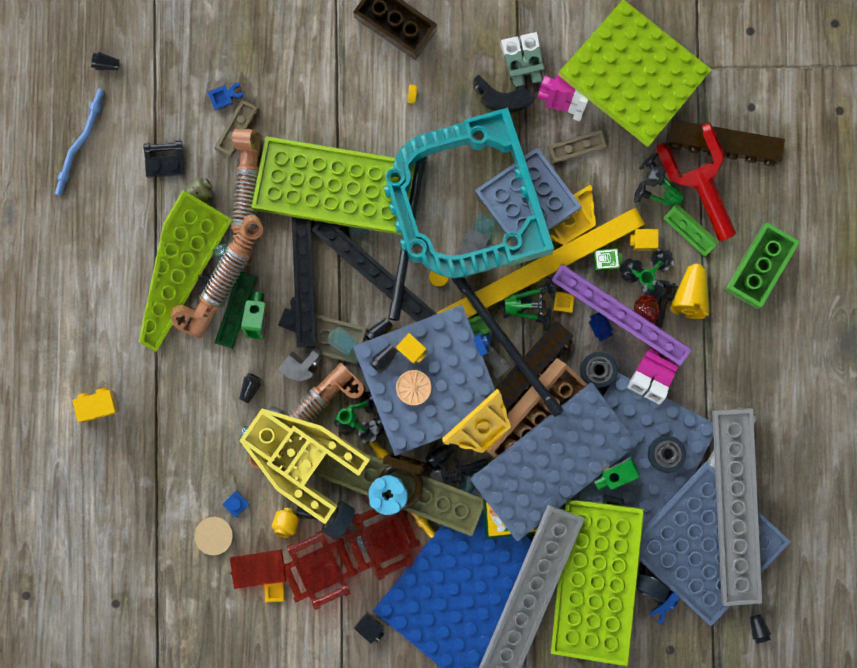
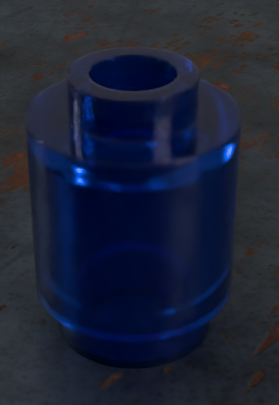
M600 312L590 316L591 320L588 323L599 341L613 336V328L606 316Z

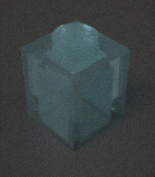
M340 327L337 330L333 329L328 336V339H330L328 343L347 357L354 349L353 346L359 342Z

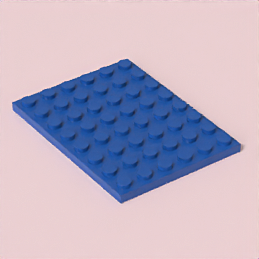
M483 510L473 536L441 525L434 534V537L419 552L373 609V612L441 668H477L482 662L532 540L526 535L519 541H516L513 536L486 539Z

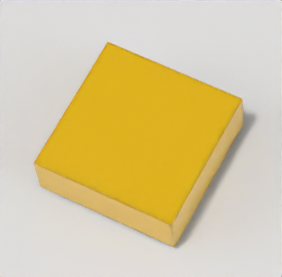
M556 291L553 311L572 313L575 296L571 293Z
M284 581L264 583L265 603L285 601Z

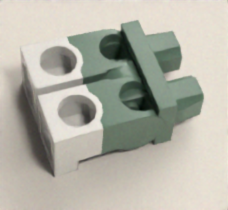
M537 32L521 35L519 39L517 36L501 40L500 46L506 62L509 80L513 81L515 89L521 85H526L524 80L526 76H531L532 84L542 83L544 66Z

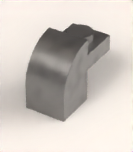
M315 347L305 360L292 351L277 370L291 380H307L315 373L316 370L313 367L321 360L319 355L322 351Z

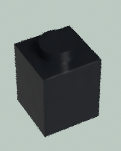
M369 612L354 626V629L370 644L374 640L378 642L384 636L382 631L385 627Z

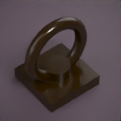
M394 453L385 455L383 464L389 466L381 472L379 478L390 475L394 471L401 475L412 476L416 486L415 492L402 509L412 507L418 502L423 492V480L420 474L428 471L430 463L400 454L396 456ZM384 492L385 499L389 500L391 497H389L387 492Z

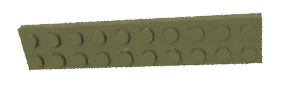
M326 454L313 472V475L369 496L370 486L389 465L383 464L382 459L367 454L371 459L358 476ZM395 471L392 472L390 475H394L403 481L408 490V499H410L416 487L414 478L398 474ZM421 475L423 492L420 499L412 507L403 510L473 536L483 510V498ZM387 490V494L389 495V497L393 498V493L391 494L392 491Z

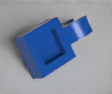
M482 332L475 334L473 340L480 356L487 354L489 351L488 347H490V342L492 341L490 333L483 336Z
M670 590L665 602H659L658 606L651 610L649 615L653 617L656 613H659L660 618L657 620V623H663L665 611L673 610L677 606V600L680 597Z

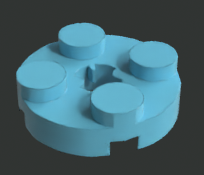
M385 475L377 478L369 489L370 506L384 515L399 512L408 501L407 487H405L400 478L394 475ZM387 490H391V494L393 493V498H389V500L384 497V492H387Z

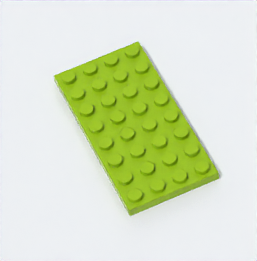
M266 136L251 208L255 211L401 235V232L397 233L394 223L397 221L396 215H392L389 204H392L391 199L386 197L384 191L386 173L389 169L393 168L395 158ZM415 164L410 169L411 186L407 192L408 200L410 199ZM393 177L391 181L397 183L400 179Z
M569 499L566 502L565 511L583 517L584 521L558 580L551 654L628 666L645 509Z

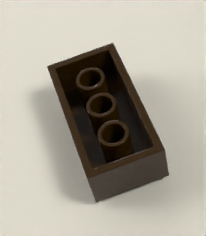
M361 0L353 11L354 18L415 61L437 31V24L403 0Z

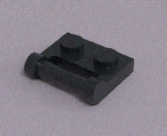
M182 140L176 141V143L143 144L147 178L185 175ZM177 151L176 156L152 157L151 152Z

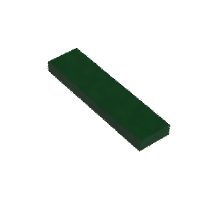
M240 272L236 283H234L214 342L215 344L234 349L243 321L245 304L247 300L250 301L258 278L257 276Z

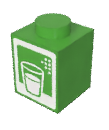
M618 248L595 250L593 252L595 272L617 270L620 268L622 254L618 253Z

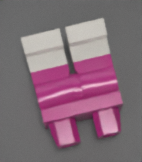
M557 74L555 79L544 76L537 97L546 101V108L550 109L552 106L555 110H564L574 114L573 119L579 122L588 102L585 96Z
M651 347L643 355L627 388L640 395L646 392L644 397L660 405L667 396V391L678 366L676 365L677 363L668 357L666 359L659 357L660 352Z

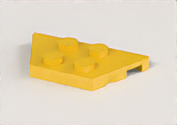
M591 185L573 195L582 206V209L550 230L551 240L563 246L596 227Z
M496 389L442 438L443 443L447 445L452 443L459 445L463 449H472L483 453L511 428L500 391Z

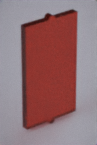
M282 549L230 557V574L233 578L234 589L287 581L286 564L284 563Z

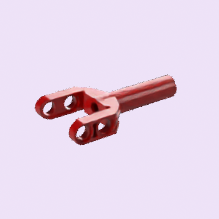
M708 122L702 125L703 136L714 162L712 161L682 176L670 148L664 142L657 145L656 148L670 181L697 190L718 240L724 241L735 236L737 233L714 183L724 161L725 153L712 124Z

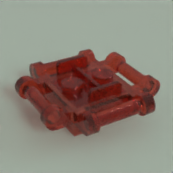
M373 508L362 514L357 513L354 515L353 523L357 527V531L344 537L351 546L359 565L357 567L359 572L373 567L375 575L380 581L392 572L414 565L410 550L420 546L421 543L414 534L407 517L408 512L405 510L386 515V518L364 527L363 521L381 513ZM399 518H400V520H401V523H402V525H403V527H404V530H405V532H406V534H407V537H408L410 543H408V541H407V538H406V536H405V534H404V531H403V529H402V527H401V524H400V522H399ZM360 536L370 558V561L367 563L364 560L356 537ZM403 555L402 560L385 568H382L380 565L394 557Z
M321 530L313 537L298 544L287 546L293 561L279 568L281 573L284 572L294 594L293 599L295 603L310 597L314 609L318 610L322 605L334 599L351 594L345 579L358 574V570L354 568L344 547L345 542L343 538L328 543L325 534ZM318 542L322 543V547L298 557L297 552ZM335 547L346 567L347 572L345 573L342 572L332 550ZM296 566L307 591L301 593L290 568ZM340 583L341 588L317 598L315 593Z

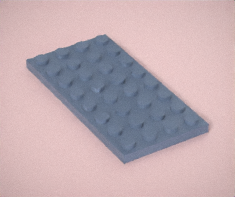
M589 383L561 406L564 410L556 417L550 414L469 479L516 541H519L540 524L548 505L560 508L601 475L602 471L608 469L638 445L593 383Z

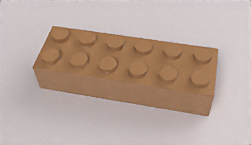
M557 358L539 378L560 406L587 386L567 364ZM533 386L507 414L511 428L486 450L494 458L498 457L552 414Z

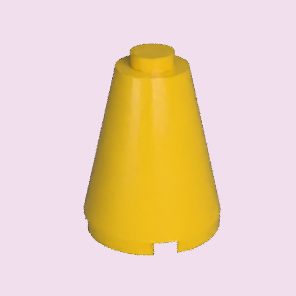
M692 264V266L687 267L670 307L671 312L680 315V313L686 314L685 318L703 319L706 315H709L707 271L703 268V265Z

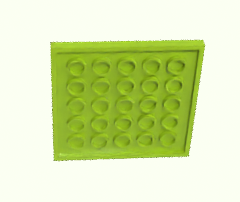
M622 0L557 75L649 147L712 69L628 2Z

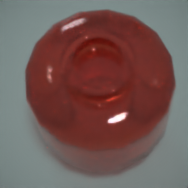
M643 295L634 302V311L651 323H654L659 318L660 312L657 299L649 295Z

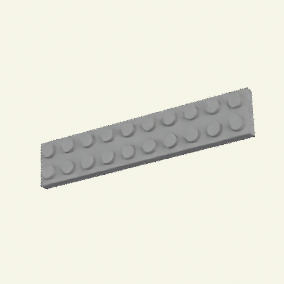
M753 409L712 411L722 605L762 603Z
M551 505L547 506L479 668L522 667L584 521L583 517Z

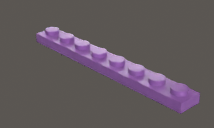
M564 264L560 266L551 281L681 366L690 353L691 348Z

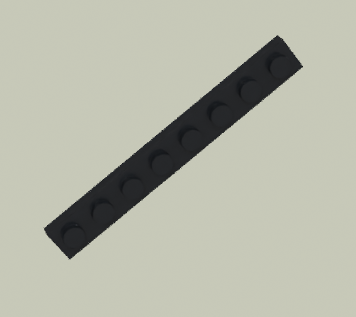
M292 217L297 348L316 347L311 220Z
M319 221L312 229V232L392 301L396 278L334 224ZM404 285L401 309L415 322L437 314Z

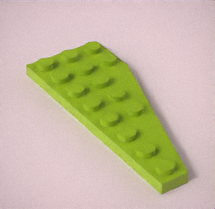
M184 190L180 193L163 223L138 341L155 352L159 349L172 326V309L177 305H184L198 281V275L202 274L232 222L231 220H233Z

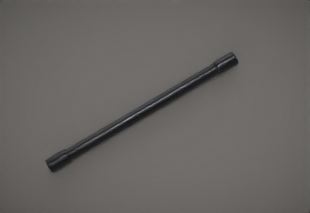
M427 156L418 160L415 164L409 199L415 220ZM402 247L388 319L391 321L400 320L402 296L409 261L407 251H403Z
M464 277L452 278L451 280L460 292L465 295L542 398L552 415L556 417L564 411L554 396L549 393L471 289L467 280Z

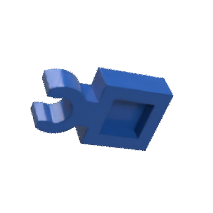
M234 83L228 90L223 85L208 91L215 111L233 104L232 98L240 99L244 96L243 92L235 93V89L240 87L239 83Z

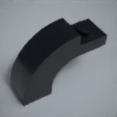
M479 74L473 79V89L479 95H484L481 98V103L493 111L508 108L510 113H514L529 107L535 101V97L523 85L513 92L502 93L493 89Z

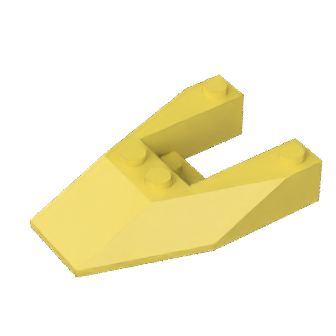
M263 408L240 439L241 444L274 488L324 524L329 520L338 505L306 483L324 456L328 454L358 476L371 459L370 456L321 425Z

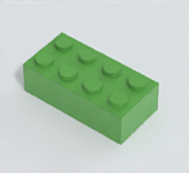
M768 222L764 223L754 237L724 291L756 310L762 308L800 241Z

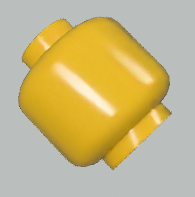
M284 508V510L276 512L271 527L277 536L289 538V536L296 533L300 519L293 509Z

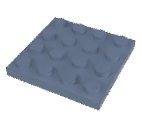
M536 148L525 155L524 158L549 232L581 210L582 206L540 150ZM515 163L475 190V193L505 234L510 231L518 232L524 225L527 217L532 216L526 197L523 198L521 194V181L517 180L514 170L517 169ZM510 240L514 246L517 245L514 240Z

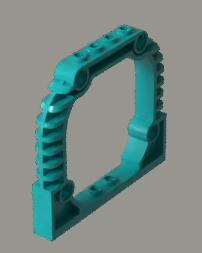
M508 108L464 120V123L433 130L410 139L398 152L393 168L389 169L386 173L384 191L386 197H390L392 204H389L391 214L396 215L397 221L394 223L397 233L401 232L403 238L400 240L402 250L407 251V255L412 262H422L427 269L440 276L450 278L467 277L508 265L509 267L553 254L554 247ZM479 135L483 137V139L478 141L475 140L474 137ZM464 145H470L474 150H482L487 145L503 153L511 151L517 168L514 170L517 180L521 181V194L523 198L526 197L532 216L527 217L524 225L518 232L510 231L506 233L501 244L454 256L434 251L430 239L418 232L408 200L407 192L411 186L410 169L418 160L428 155ZM393 177H398L400 181L394 183L391 181V179ZM510 240H514L517 243V245L512 247L509 246L507 242ZM418 247L422 249V252L415 254L412 250Z

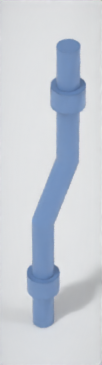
M97 89L94 101L90 104V113L84 131L68 150L62 171L59 172L57 177L59 181L54 193L55 195L62 196L66 182L68 183L70 178L69 172L74 156L91 135L97 114L100 113L102 108L100 104L105 92L102 89Z

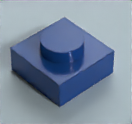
M235 491L222 505L237 518L250 504L238 491Z

